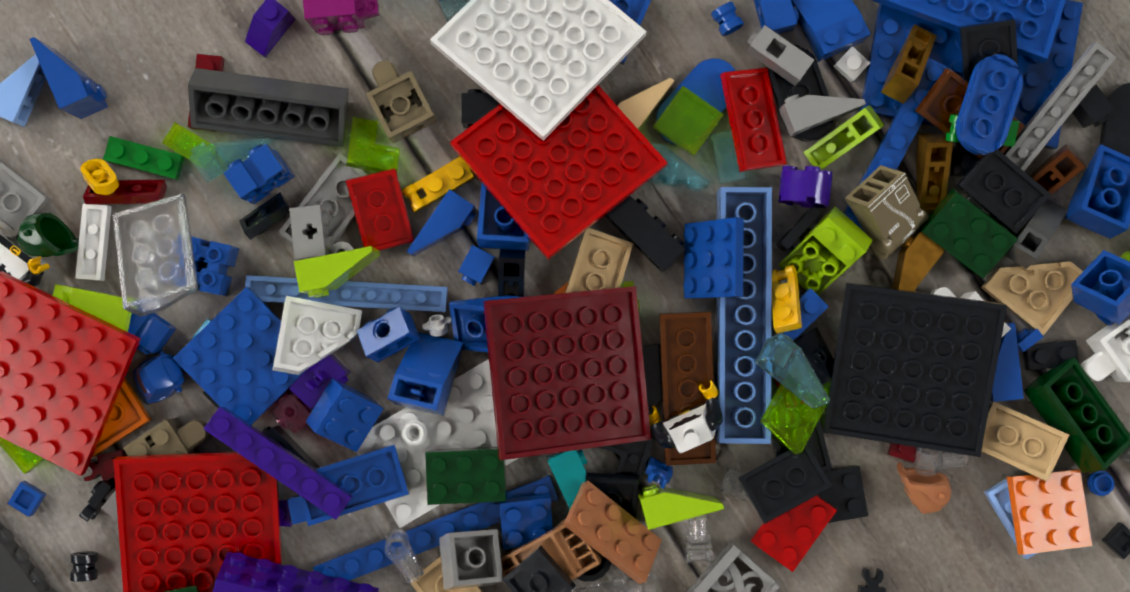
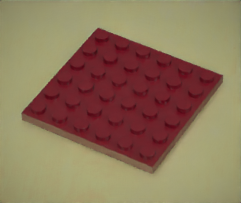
M636 286L483 301L499 460L651 440Z

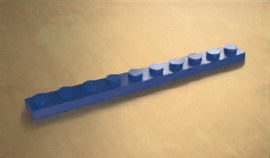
M550 475L507 491V498L550 494L551 502L558 500ZM499 502L475 503L315 565L313 570L326 576L342 577L350 581L440 546L439 538L448 533L479 531L501 522Z

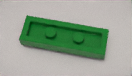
M109 136L103 160L178 180L185 157Z

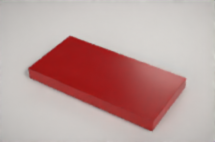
M768 67L730 71L720 74L739 172L787 165Z

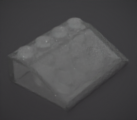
M184 193L113 214L124 310L140 317L162 311L198 290L186 196Z

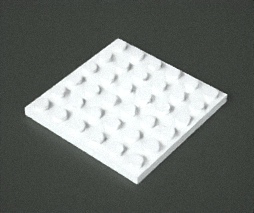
M470 0L430 39V42L439 52L544 141L646 36L647 31L609 0Z

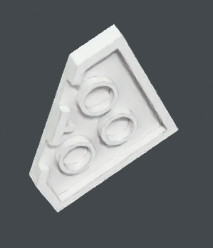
M286 296L272 370L299 375L358 336L357 330L360 328L362 310Z

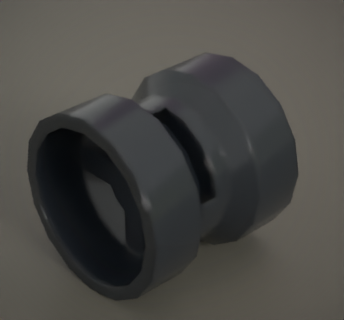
M84 551L71 554L73 570L70 572V581L84 582L97 579L98 570L95 568V563L98 561V552Z

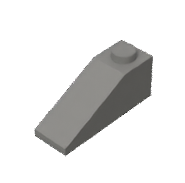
M797 94L785 99V104H783L779 111L791 137L859 110L866 103L864 99L817 95L799 97Z

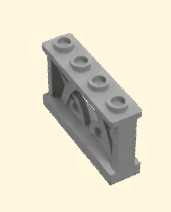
M729 541L686 592H707L710 588L716 591H728L734 587L736 592H751V588L756 586V584L747 583L744 585L743 583L749 577H758L762 580L763 587L760 592H779L778 588L780 585L735 544ZM739 557L752 570L740 575L733 561ZM722 575L727 577L726 582L731 580V578L733 579L727 585H720L718 582L719 577Z

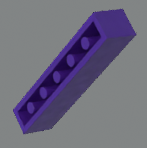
M219 407L203 428L335 520L354 496L226 407Z

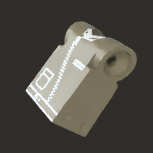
M882 165L845 198L864 232L873 239L869 246L870 249L882 260L887 259L929 219L928 214L919 208V201L906 174Z

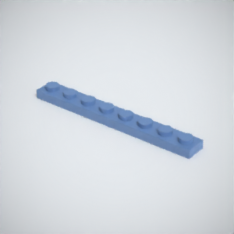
M246 275L245 288L249 287L263 302L284 303L286 296L345 307L379 309L401 307L404 310L447 312L448 287L347 281L338 289L329 291V296L314 298L299 292L297 278Z

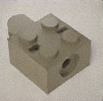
M381 61L374 66L372 75L378 88L366 93L385 133L393 144L437 122L412 71L399 76L395 66L389 61Z
M176 417L166 419L123 448L128 456L199 453L196 447L209 438L210 433L203 429L207 423L202 420H192L182 426Z

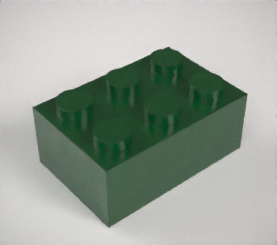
M953 188L932 211L929 219L920 227V230L981 278L988 274L1018 240L1010 231Z
M498 446L434 449L425 452L427 505L506 501V460H499Z

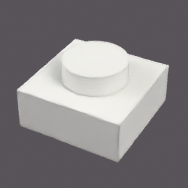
M852 46L833 67L852 83L870 62Z

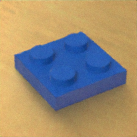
M550 494L507 498L506 501H499L503 549L519 548L553 529Z

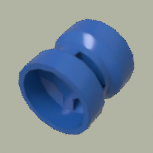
M733 2L725 3L711 13L713 20L720 25L719 31L722 36H727L744 25L742 18L736 15V7Z

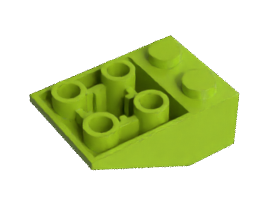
M834 206L778 265L783 270L785 266L794 265L797 271L798 283L805 290L811 288L819 295L867 252L873 239Z

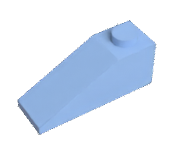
M36 54L0 83V117L25 127L46 80Z

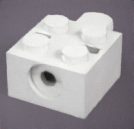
M1129 314L1120 325L1116 323L1107 325L1086 340L1095 354L1086 359L1081 364V367L1091 381H1102L1111 375L1115 382H1130Z

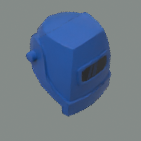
M164 351L159 352V356L147 359L132 372L136 390L147 405L168 399L175 393L182 392L181 386L185 382L183 368L173 359V355L165 354Z

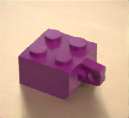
M303 0L304 19L314 32L319 35H331L333 31L341 30L345 33H355L358 29L365 28V19L379 16L378 0Z

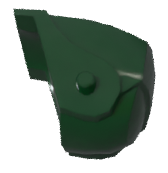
M52 213L29 215L19 226L17 240L22 250L28 255L41 257L61 256L78 250L79 238H76L68 226Z

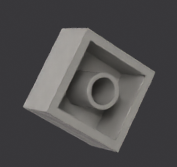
M497 529L454 532L439 538L444 590L491 586L503 582Z

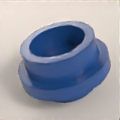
M1095 471L1089 475L1087 486L1093 494L1105 496L1114 489L1113 477L1108 472Z

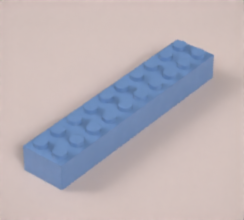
M720 187L717 190V220L734 217L744 218L743 297L716 298V387L719 390L716 398L719 400L723 422L716 429L715 441L718 443L771 444L772 187Z

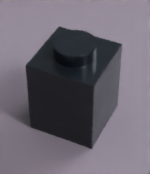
M1095 85L1074 109L1072 114L1083 128L1092 124L1097 127L1109 119L1107 114L1115 108L1100 88Z

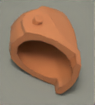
M901 462L897 463V470L904 484L905 492L911 503L922 514L940 511L949 502L952 488L946 475L931 469L904 468Z

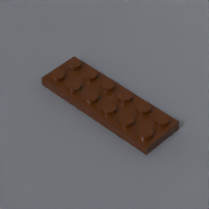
M710 311L659 314L663 421L707 401L699 390V385L702 384L705 389H708L711 385L710 380L713 381ZM715 435L711 441L683 453H679L676 448H664L665 465L716 463Z

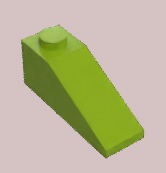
M869 105L803 153L813 166L820 167V170H822L883 127L884 123L871 105Z

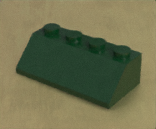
M1075 357L1040 375L1023 390L1048 426L1069 434L1064 448L1082 473L1106 470L1130 446V433Z

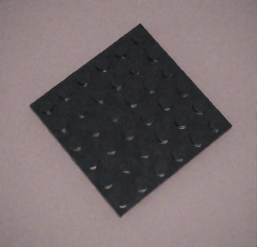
M846 282L823 432L981 457L1007 305Z

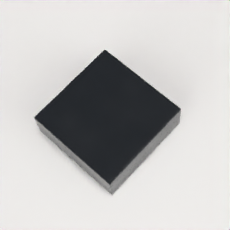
M1118 522L1102 541L1116 555L1125 559L1130 554V530L1123 523Z

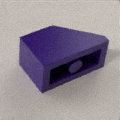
M265 0L253 15L245 42L263 57H266L296 19L276 0Z

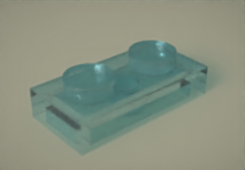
M726 131L711 134L710 138L719 185L745 180L744 172H739L732 132Z

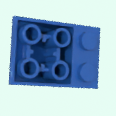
M418 332L420 340L409 345L395 372L387 399L396 405L444 416L464 342Z

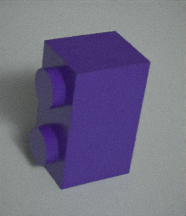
M331 353L308 368L289 389L310 409H313L331 379L334 378L346 384L349 381L347 376L351 371Z

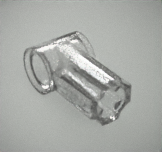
M916 447L914 470L921 476L931 477L935 476L938 470L960 468L968 465L969 457L963 454Z
M401 529L391 530L386 536L385 555L392 560L403 582L412 583L424 574V569L409 543L408 534ZM400 542L403 545L401 547L395 548L391 545V543Z

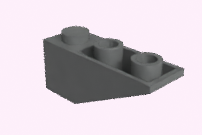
M1047 199L1030 218L1018 235L1017 242L1007 251L1005 256L1027 269L1049 242L1067 210Z

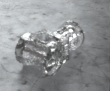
M709 513L689 519V533H686L685 541L686 564H690L691 561H707V563H712L711 535L707 532Z

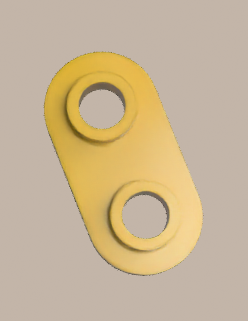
M91 159L81 165L80 170L83 178L95 193L110 195L119 187L116 174L103 159Z

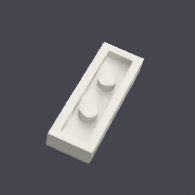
M82 205L76 279L105 280L111 206Z

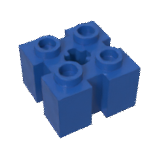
M267 144L255 146L249 151L248 159L243 162L241 159L235 160L228 166V170L223 173L238 196L254 205L270 195V192L275 188H280L295 177L279 152Z
M181 234L176 254L182 255L180 265H173L169 284L228 296L232 277L226 276L228 266L235 267L239 248ZM203 262L207 263V268H202Z

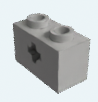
M321 205L289 208L295 259L303 260L329 255L330 251H333L334 248L332 236H328L327 226L331 225L329 211H326L325 207ZM312 228L316 229L317 233L313 234V237L308 236V232H312Z

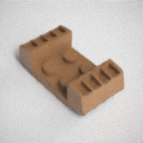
M564 519L556 528L519 548H512L501 555L503 577H505L538 547L542 546L568 577L574 580L599 565L602 558L594 548L563 525Z

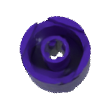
M783 166L778 203L790 206L796 204L806 208L813 206L816 208L829 207L833 178L832 172L820 170L821 168L816 166H805V170H798V167Z

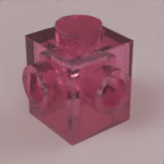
M286 393L277 401L276 405L278 407L273 413L277 416L276 421L284 429L289 428L295 434L307 425L305 421L313 409H310L294 393L290 395Z

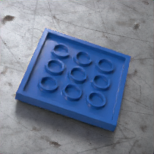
M249 287L243 289L173 357L220 407L228 408L251 425L304 373L296 375L272 370L281 319Z

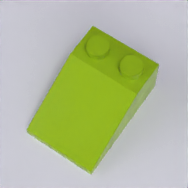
M369 246L294 261L299 292L314 298L329 296V291L338 289L380 256V251Z
M55 284L52 296L128 332L135 300L88 289Z
M656 484L641 487L642 491L638 492L639 503L648 530L724 509L723 504L716 497L668 487L662 489L660 486L656 487Z

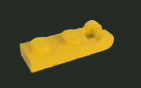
M458 157L414 184L405 187L402 193L405 198L408 197L412 204L410 206L415 213L444 197L449 189L454 191L475 179L466 163ZM424 189L427 196L420 199L417 192Z
M794 265L785 266V269L780 271L777 269L772 270L773 328L777 334L802 328L798 277ZM787 279V283L781 284V280Z

